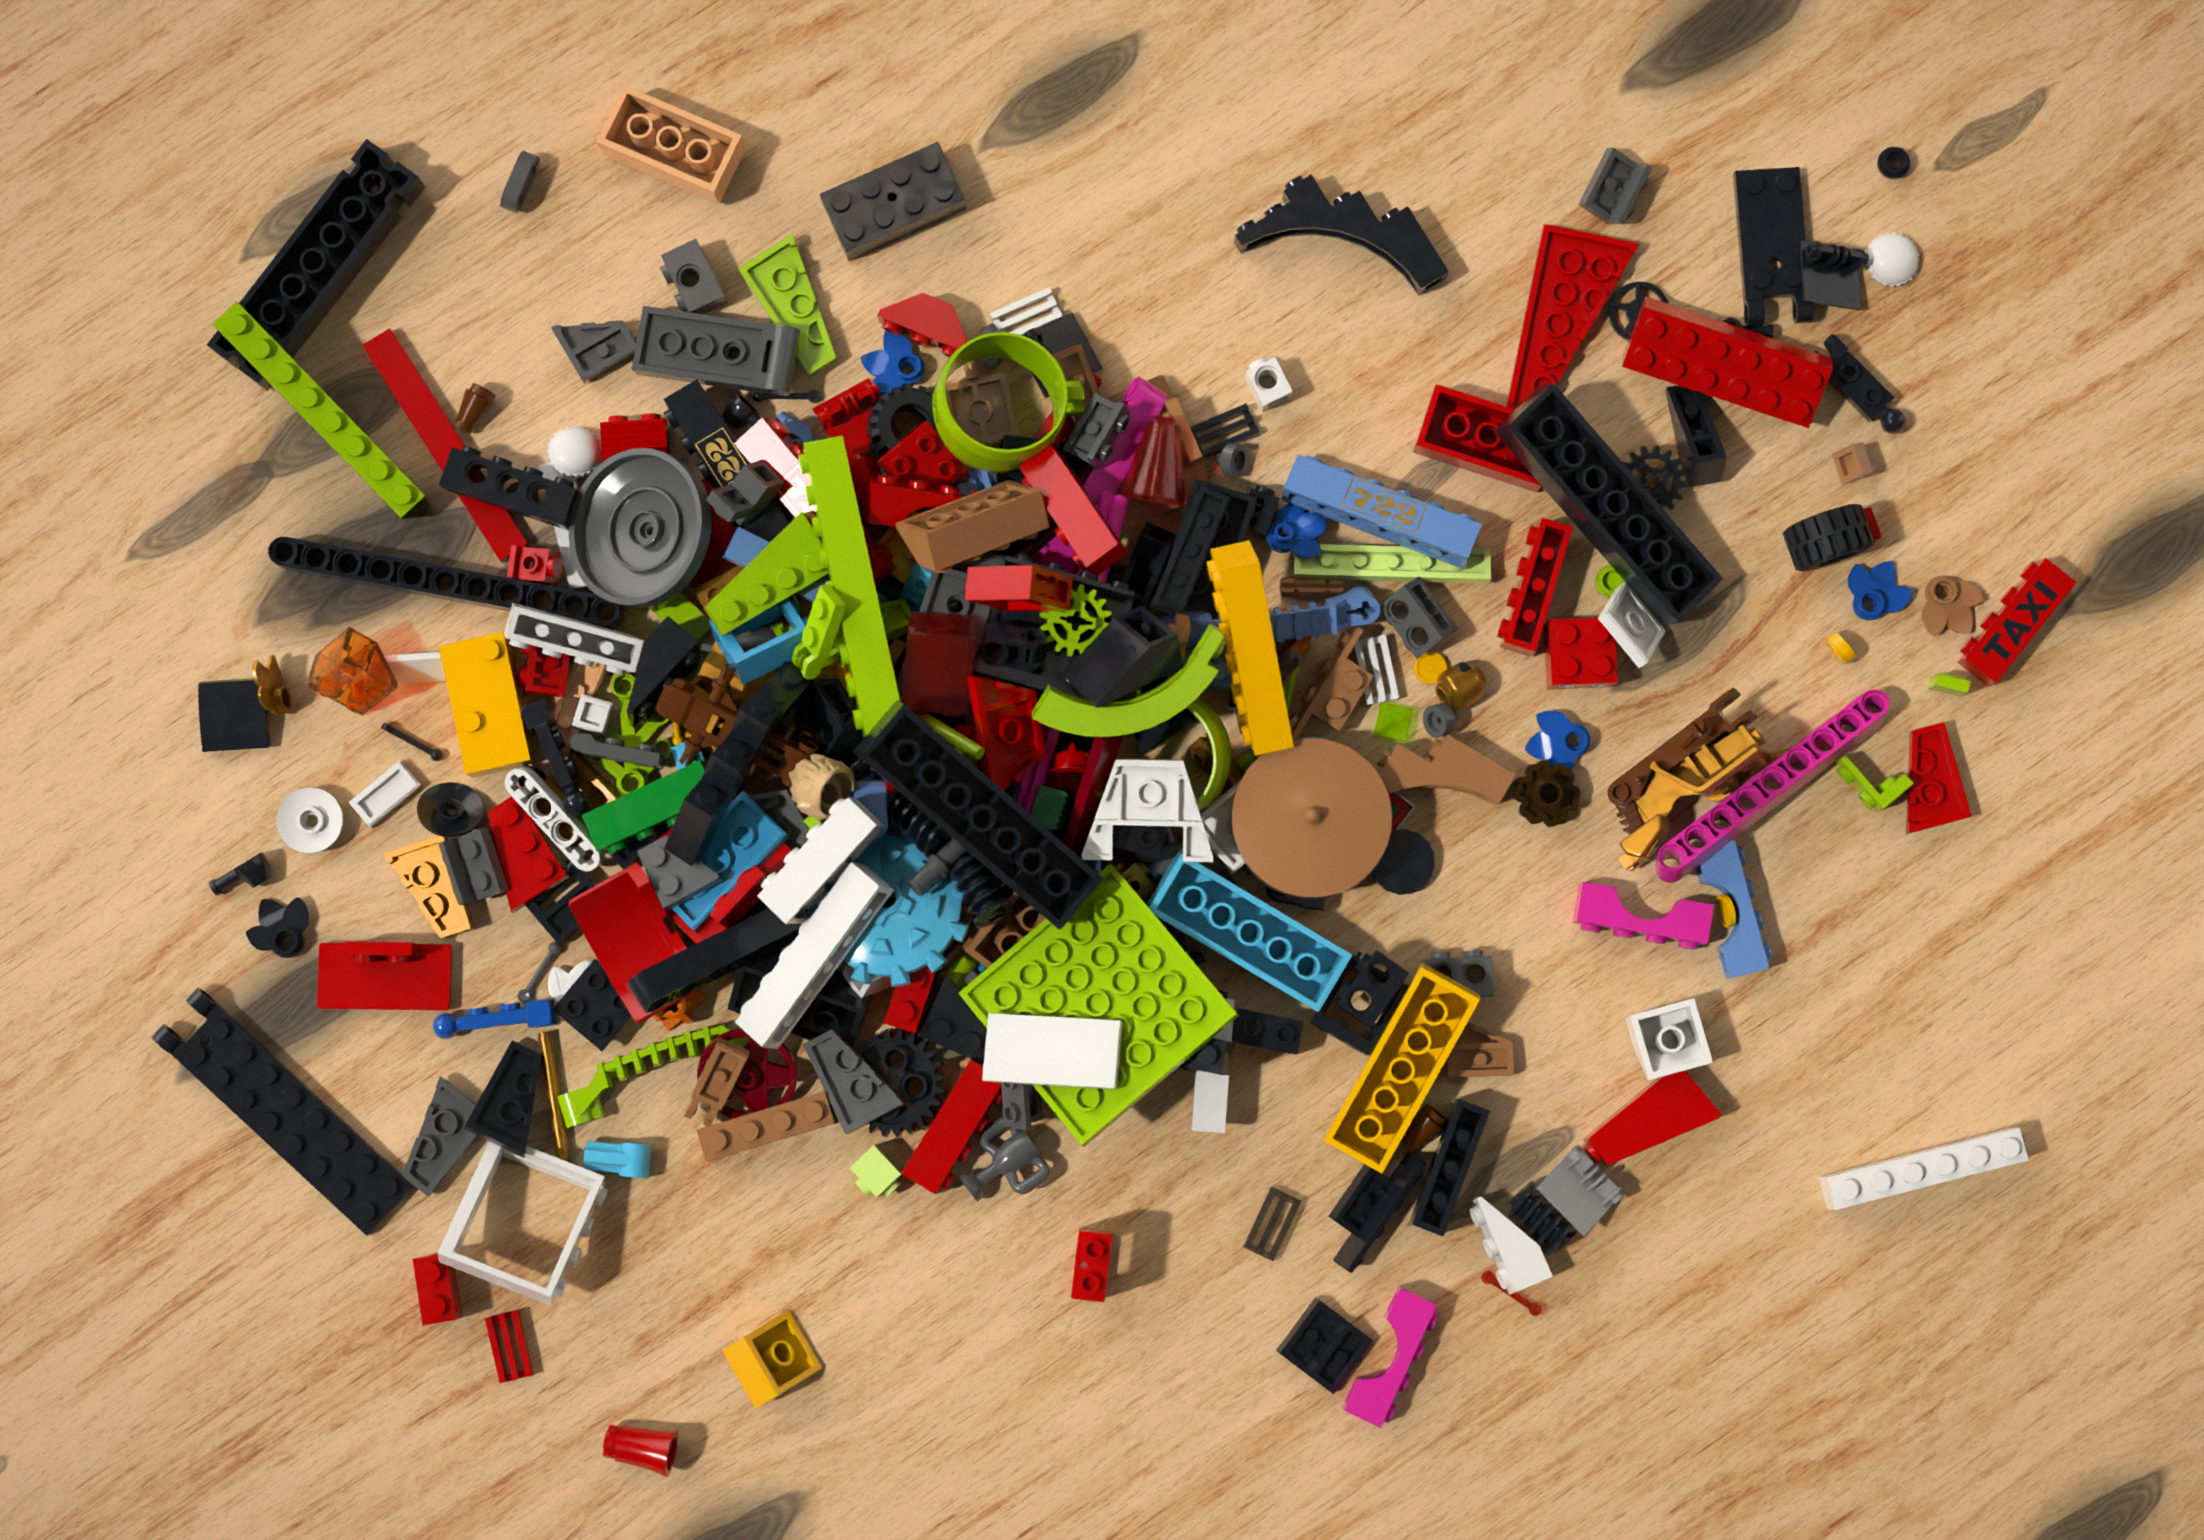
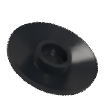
M441 783L432 786L421 795L417 803V816L420 823L431 833L442 837H459L472 832L481 823L484 815V805L480 796L470 787L459 783Z

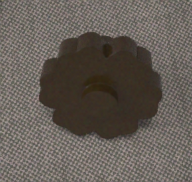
M1545 760L1528 765L1525 769V777H1519L1514 782L1515 789L1513 790L1512 797L1515 801L1521 803L1518 808L1519 815L1526 818L1530 824H1537L1542 821L1547 827L1565 823L1568 819V811L1576 810L1579 806L1578 799L1580 798L1581 791L1577 786L1572 785L1575 780L1574 773L1567 770L1565 765L1561 763L1551 767Z

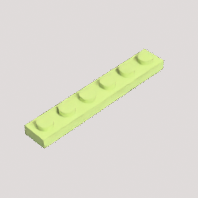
M1319 544L1322 554L1317 557L1303 559L1294 555V579L1315 578L1325 580L1410 582L1420 577L1423 582L1490 584L1491 548H1474L1465 570L1403 546Z

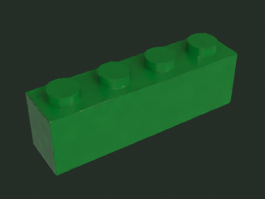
M696 761L583 814V820L596 851L609 853L610 856L627 850V844L637 839L639 842H644L657 836L656 830L667 825L668 828H672L684 798L702 779L708 762Z

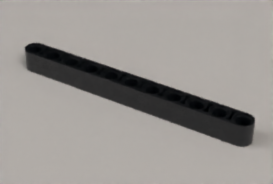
M278 537L270 543L268 548L270 559L287 571L509 612L512 603L608 629L619 627L624 619V611L620 604L609 602L596 594L290 537ZM287 546H292V557L287 561H281V550ZM324 552V563L319 567H313V556L316 553ZM350 558H356L358 561L357 568L351 573H345V562ZM382 564H389L390 572L388 576L383 579H377V568ZM414 570H421V581L418 584L409 585V574ZM446 576H453V587L450 590L441 591V580ZM477 582H485V593L482 596L474 597L472 595L473 585ZM509 588H518V598L512 603H506L504 601L505 591ZM543 593L550 594V604L544 609L537 608V597ZM575 599L582 600V611L576 615L569 614V603ZM607 605L614 606V617L608 621L601 620V609Z

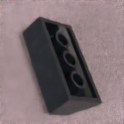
M777 949L737 970L728 1010L741 1014L742 1006L756 994L763 977L772 972L780 961L779 956L783 951L782 949ZM835 970L790 1033L811 1041L833 1029L854 1048L873 995L861 998L844 978L843 972Z

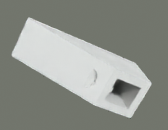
M1483 1197L1470 1201L1472 1206L1469 1209L1471 1219L1476 1227H1481L1485 1237L1483 1239L1484 1249L1489 1258H1494L1499 1269L1496 1271V1276L1503 1289H1507L1508 1293L1512 1294L1553 1277L1540 1246Z

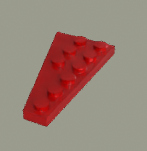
M1549 224L1543 225L1506 407L1516 409L1540 386L1552 382L1557 386L1639 243Z

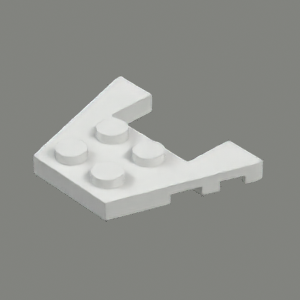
M1116 759L1082 852V860H1112L1113 825L1182 826L1183 862H1213V854L1184 761Z

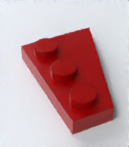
M512 796L488 811L497 855L509 890H506L510 911L515 913L569 878L534 820Z

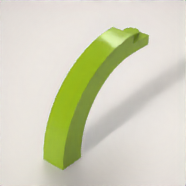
M1210 623L1197 646L1183 664V667L1167 681L1144 694L1132 698L1114 700L1099 708H1096L1087 699L1064 693L1048 684L1031 712L1032 718L1048 727L1066 733L1092 737L1121 736L1154 727L1184 710L1209 686L1219 671L1216 665L1209 661L1211 657L1216 659L1222 652L1226 643L1222 640L1225 634L1221 629Z

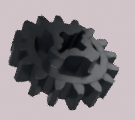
M1654 445L1651 452H1648L1646 446H1640V455L1638 456L1630 451L1628 454L1631 461L1629 463L1622 461L1631 473L1635 469L1637 472L1636 478L1643 486L1647 482L1645 476L1648 473L1654 476L1659 474L1655 480L1657 484L1655 488L1649 485L1644 488L1658 499L1657 503L1661 507L1666 506L1673 510L1672 500L1674 498L1678 500L1683 499V496L1678 493L1679 488H1686L1688 485L1680 481V477L1686 475L1687 471L1677 469L1682 460L1680 458L1670 460L1672 451L1669 449L1660 454V447L1658 445ZM1659 459L1664 463L1657 467H1650L1644 460ZM1672 475V487L1668 492L1666 490L1667 478Z

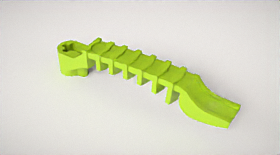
M724 1025L714 1028L712 1026L702 1027L700 1031L684 1032V1035L668 1037L664 1042L650 1043L647 1048L631 1050L630 1054L626 1056L613 1057L614 1061L609 1063L596 1064L598 1070L587 1087L557 1096L566 1128L605 1117L600 1097L607 1089L614 1087L611 1079L618 1077L620 1082L630 1079L626 1065L633 1063L636 1075L645 1073L647 1070L644 1058L651 1056L653 1067L662 1066L664 1062L661 1052L668 1050L671 1062L681 1060L679 1046L685 1044L689 1059L700 1057L697 1046L698 1040L704 1039L706 1048L714 1039V1036L721 1035L731 1029ZM750 1037L735 1038L729 1040V1042L744 1047Z

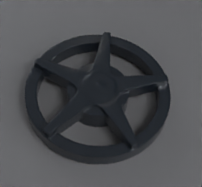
M1632 282L1626 284L1614 294L1608 308L1610 324L1613 330L1627 341L1630 338L1628 333L1636 322L1644 300L1641 288L1652 291L1662 302L1668 303L1663 292L1650 283ZM1635 288V300L1629 304L1616 303L1622 293ZM1614 308L1625 312L1626 318L1629 321L1625 331L1618 326L1615 320Z

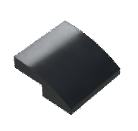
M253 678L198 683L202 752L268 748L271 745L267 718L268 711L260 704L257 695L259 688Z
M1315 1297L1276 1351L1334 1394L1373 1340Z

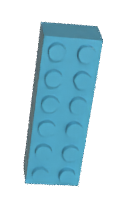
M1178 851L1146 903L1155 916L1317 1012L1320 1011L1352 957V954L1201 864L1197 862H1183V854Z

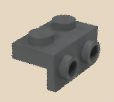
M1614 147L1607 148L1578 205L1606 224L1624 223L1632 215L1634 203L1639 193L1646 187L1648 175L1652 167L1647 163H1635Z
M1094 393L1062 449L1064 453L1099 470L1102 463H1106L1112 456L1114 451L1113 444L1118 435L1123 434L1129 426L1131 413L1127 406L1120 401L1116 404Z
M1001 1083L1004 1126L1028 1130L1031 1128L1032 1122L1043 1120L1041 1095L1033 1085Z

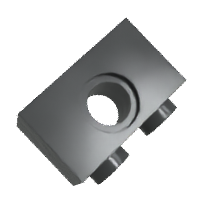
M696 238L661 255L665 265L660 267L661 272L668 285L675 283L679 294L675 295L674 298L681 311L706 314L727 304V300ZM690 274H696L700 277L698 284L693 287L683 285L684 279Z

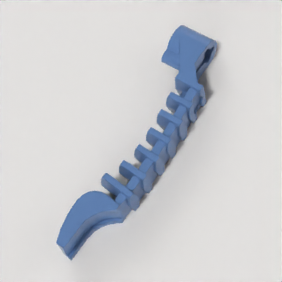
M1357 586L1350 589L1347 593L1326 599L1325 606L1317 607L1315 602H1309L1307 609H1299L1296 604L1292 605L1291 611L1281 612L1279 607H1275L1273 613L1269 614L1274 641L1281 643L1286 639L1296 638L1297 640H1303V637L1314 636L1316 638L1320 637L1321 634L1327 633L1337 635V632L1347 627L1367 625L1374 622L1380 614V605L1368 588ZM1207 612L1183 613V615L1189 616L1191 625L1187 646L1196 647L1210 623L1219 628L1218 623H1221L1220 617L1219 619L1212 620L1211 614ZM1167 615L1158 617V619L1167 625L1168 623L1173 624L1175 617Z

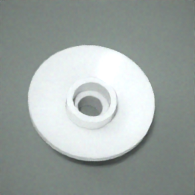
M307 787L292 792L284 799L277 813V829L282 840L292 849L303 853H317L329 848L338 839L343 827V812L340 804L330 793L319 788ZM312 815L318 818V823L315 827H309L307 823L308 818Z

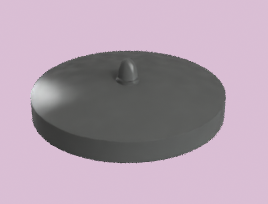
M635 448L613 455L590 474L581 487L573 505L569 523V547L574 566L583 582L591 591L612 603L627 607L643 608L655 606L671 599L688 585L705 558L712 530L711 506L706 500L708 495L696 472L684 461L668 453L650 448Z

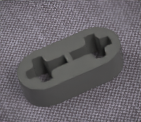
M526 151L520 153L501 197L500 206L515 213L520 211L539 167L540 158Z

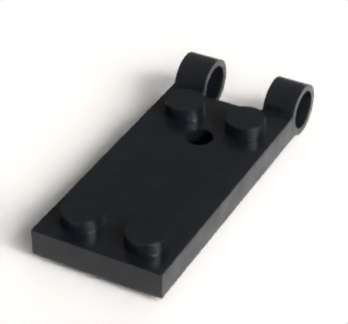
M1800 167L1735 171L1733 173L1745 325H1764L1765 306L1762 299L1792 297L1794 323H1812L1814 317L1813 303L1803 302L1800 241H1806ZM1777 259L1780 262V268L1777 270L1770 268L1769 260Z

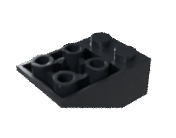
M1142 605L1114 618L1062 673V677L1091 704L1099 708L1182 668L1178 634Z
M669 616L645 640L627 707L628 721L632 728L638 722L644 724L655 711L653 706L658 702L666 686L671 685L675 679L680 678L683 674L686 677L689 676L699 664L697 660L699 658L698 641Z

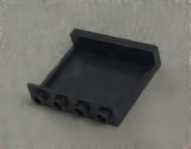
M1015 553L1014 557L1006 555L1005 566L1033 565L1073 577V592L1077 591L1080 584L1084 585L1085 594L1095 589L1097 592L1094 599L1098 601L1105 598L1106 602L1101 608L1103 611H1111V615L1104 618L1106 623H1110L1114 618L1132 610L1135 592L1130 591L1131 586L1128 584L1111 581L1109 585L1099 582L1098 576L1080 571L1077 576L1065 572L1066 567L1059 564L1047 562L1046 566L1033 563L1034 558L1024 554ZM1085 601V610L1089 616L1097 618L1093 606ZM992 608L988 624L1002 622L1009 625L1039 629L1041 625L1046 624V619L1040 617L1039 613L1048 611L1004 612ZM1075 611L1073 616L1060 617L1061 620H1066L1072 624V630H1076L1077 625H1090L1089 621H1084V619L1079 617L1078 611ZM1053 623L1056 633L1065 640L1066 632L1061 624ZM1087 629L1080 634L1078 643L1089 639L1095 630ZM1041 630L1045 633L1046 637L1049 635L1048 630ZM1054 640L1045 643L1041 647L1042 666L1039 670L1033 672L985 663L979 655L975 659L972 671L976 676L1032 689L1039 694H1043L1049 684L1064 693L1086 699L1062 677V673L1080 655L1078 649H1074L1071 657L1067 656L1066 647L1056 652L1054 648L1057 642Z

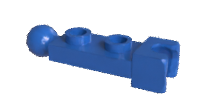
M549 999L525 1002L526 1008L521 1009L520 1003L500 1005V1012L488 1013L487 1007L467 1010L468 1016L459 1018L450 1013H443L435 1018L433 1031L441 1039H450L458 1031L527 1023L529 1028L556 1025V1015L552 1010L554 1008V1001Z

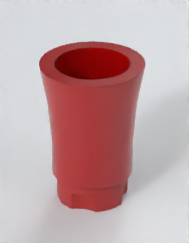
M610 1425L605 1434L602 1455L605 1458L615 1459L616 1462L637 1466L668 1477L676 1458L679 1434L677 1430H653L627 1425L622 1427Z

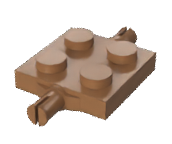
M973 360L970 362L972 369L969 368L968 363L963 365L965 378L957 383L945 386L947 405L957 425L968 436L981 444L995 448L994 445L1000 443L1004 435L1019 436L1005 372L989 376L978 374L976 361Z

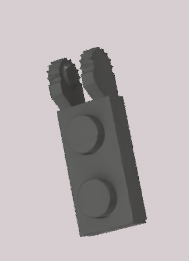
M586 733L573 734L574 736L569 740L571 748L581 755L584 754L585 756L661 769L664 765L665 756L657 753L658 747L638 744L637 749L625 747V741L606 738L605 743H600L594 736Z

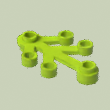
M627 672L625 675L616 674L612 678L610 686L613 694L619 698L622 736L610 725H607L605 735L601 736L605 739L612 738L625 741V747L637 749L638 744H646L658 728L666 726L670 720L666 718L662 722H657L655 720V714L657 713L655 707L652 716L636 733L635 726L632 728L629 725L627 707L635 677ZM624 681H629L631 689L625 693L621 692L620 684ZM665 738L656 740L653 744L655 747H658L661 743L668 744L669 750L663 756H665V759L669 758L672 755L671 747H673V744ZM587 756L592 763L601 765L617 779L616 788L621 796L634 791L629 790L627 787L628 781L632 778H636L639 781L637 789L649 784L648 776L655 769L624 763L623 768L615 761L607 759L594 760L593 757Z

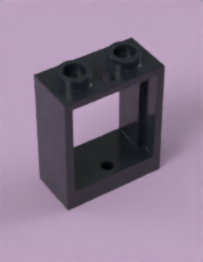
M1358 951L1356 956L1352 954L1320 1011H1315L1309 1023L1365 1056H1369L1408 986L1402 983L1380 1014L1367 1039L1324 1015L1352 966L1355 968L1363 957L1364 953ZM1374 966L1372 967L1371 977L1380 983H1384L1388 979V970L1386 969L1383 972Z

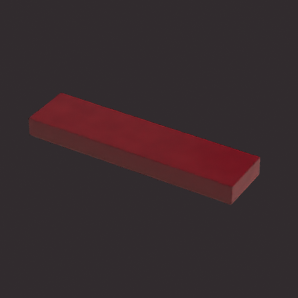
M1124 735L1094 737L1062 843L1076 855L1082 854Z

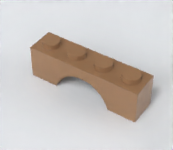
M824 1091L697 1129V1134L705 1161L709 1162L781 1139L836 1124L837 1121L833 1107Z

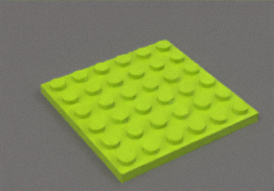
M1112 863L1099 873L1104 880L1061 930L1052 925L1048 920H1043L959 992V995L986 1028L988 1013L1117 1020L1122 1022L1117 1090L1033 1085L1083 1147L1095 1139L1239 1016Z

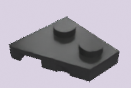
M622 320L607 321L604 324L592 322L581 323V325L562 327V325H555L551 327L584 383L635 353L636 343Z
M664 836L638 850L637 853L663 909L669 911L722 882L723 879L700 860H697L693 866H690L665 850L664 847L668 837Z

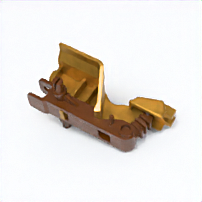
M715 641L697 677L691 681L677 678L671 685L666 686L656 704V710L661 716L680 725L681 735L685 739L684 744L686 748L679 762L682 765L686 762L685 766L692 764L698 751H702L704 755L710 757L729 735L740 707L755 690L759 692L778 669L742 685L735 674V671H737L734 665L731 667V664L728 663ZM790 724L785 736L774 733L752 766L749 774H752L757 764L768 770L765 776L766 781H771L773 775L776 774L782 778L781 781L784 785L791 788L792 783L789 772L795 769V765L803 759L811 760L810 755L812 754L823 756L825 754L810 729H801L797 739H792L791 737L796 726L795 724ZM764 751L770 753L767 756L763 755ZM856 754L828 756V758L848 763ZM775 756L781 759L782 761L773 759L772 757Z
M1732 688L1710 704L1709 709L1705 713L1694 719L1693 722L1691 721L1680 732L1609 786L1607 791L1608 798L1619 810L1617 817L1621 819L1626 817V819L1620 821V824L1623 826L1629 825L1623 831L1630 835L1620 842V846L1625 853L1618 858L1626 870L1629 869L1632 872L1645 861H1650L1669 835L1668 815L1679 798L1702 795L1713 802L1720 803L1776 760L1762 747L1766 741L1755 727L1751 729L1747 727L1758 717L1754 711L1749 710L1732 723L1722 713L1723 709L1740 697L1741 694L1736 688Z

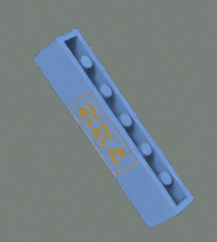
M1299 454L1297 455L1283 488L1282 501L1463 570L1467 566L1482 526L1481 523L1476 522L1470 515L1454 514L1438 503H1425L1415 499L1409 492L1402 490L1396 492L1384 487L1377 480H1365L1354 476L1346 468H1333L1325 465L1314 456L1304 457Z

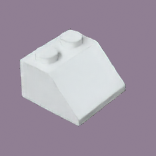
M1694 998L1625 1018L1634 1051L1647 1080L1713 1063Z

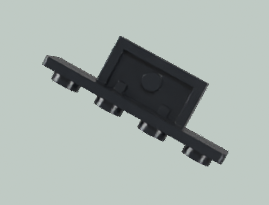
M1407 1152L1390 1178L1366 1164L1363 1165L1328 1216L1351 1233L1334 1257L1333 1261L1352 1273L1363 1262L1366 1252L1375 1239L1381 1236L1390 1217L1401 1207L1404 1197L1413 1184L1417 1183L1421 1178L1422 1171L1427 1165L1426 1162Z

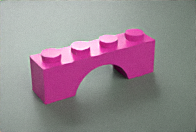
M1582 882L1578 886L1572 923L1581 924L1580 930L1600 933V928L1613 930V936L1632 939L1634 933L1645 935L1646 942L1665 944L1666 939L1679 941L1678 947L1698 950V945L1708 944L1714 905L1680 899L1674 903L1670 911L1663 917L1655 920H1645L1632 915L1623 907L1615 887Z
M1399 1286L1397 1287L1384 1315L1396 1334L1397 1350L1390 1366L1382 1373L1372 1377L1355 1378L1342 1406L1344 1411L1380 1428L1384 1421L1390 1422L1397 1407L1392 1402L1397 1392L1403 1393L1411 1376V1374L1407 1373L1412 1360L1415 1362L1419 1360L1425 1344L1421 1342V1339L1426 1330L1432 1331L1438 1319L1439 1313L1435 1312L1436 1304Z

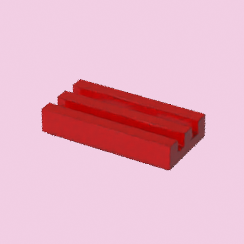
M519 1310L486 1317L485 1322L499 1384L534 1375ZM512 1318L524 1368L523 1371H518L507 1323V1319ZM498 1321L500 1323V1328L503 1336V1341L505 1345V1350L511 1374L506 1373L504 1365V1360L495 1322Z

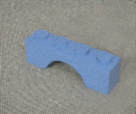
M1735 840L1730 841L1695 868L1699 884L1715 887L1724 894H1727L1735 908L1736 923L1733 926L1732 932L1717 947L1725 979L1769 969L1768 962L1772 961L1769 945L1767 942H1762L1759 931L1763 929L1761 915L1758 910L1754 911L1751 898L1754 897L1753 885L1750 878L1745 879L1742 866L1746 864L1744 852L1741 846L1736 847Z

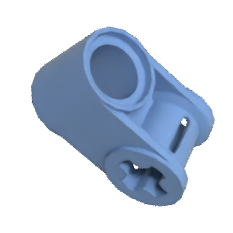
M884 780L855 781V789L850 791V797L857 798L884 825L868 845L872 846L879 841L888 828L886 784Z

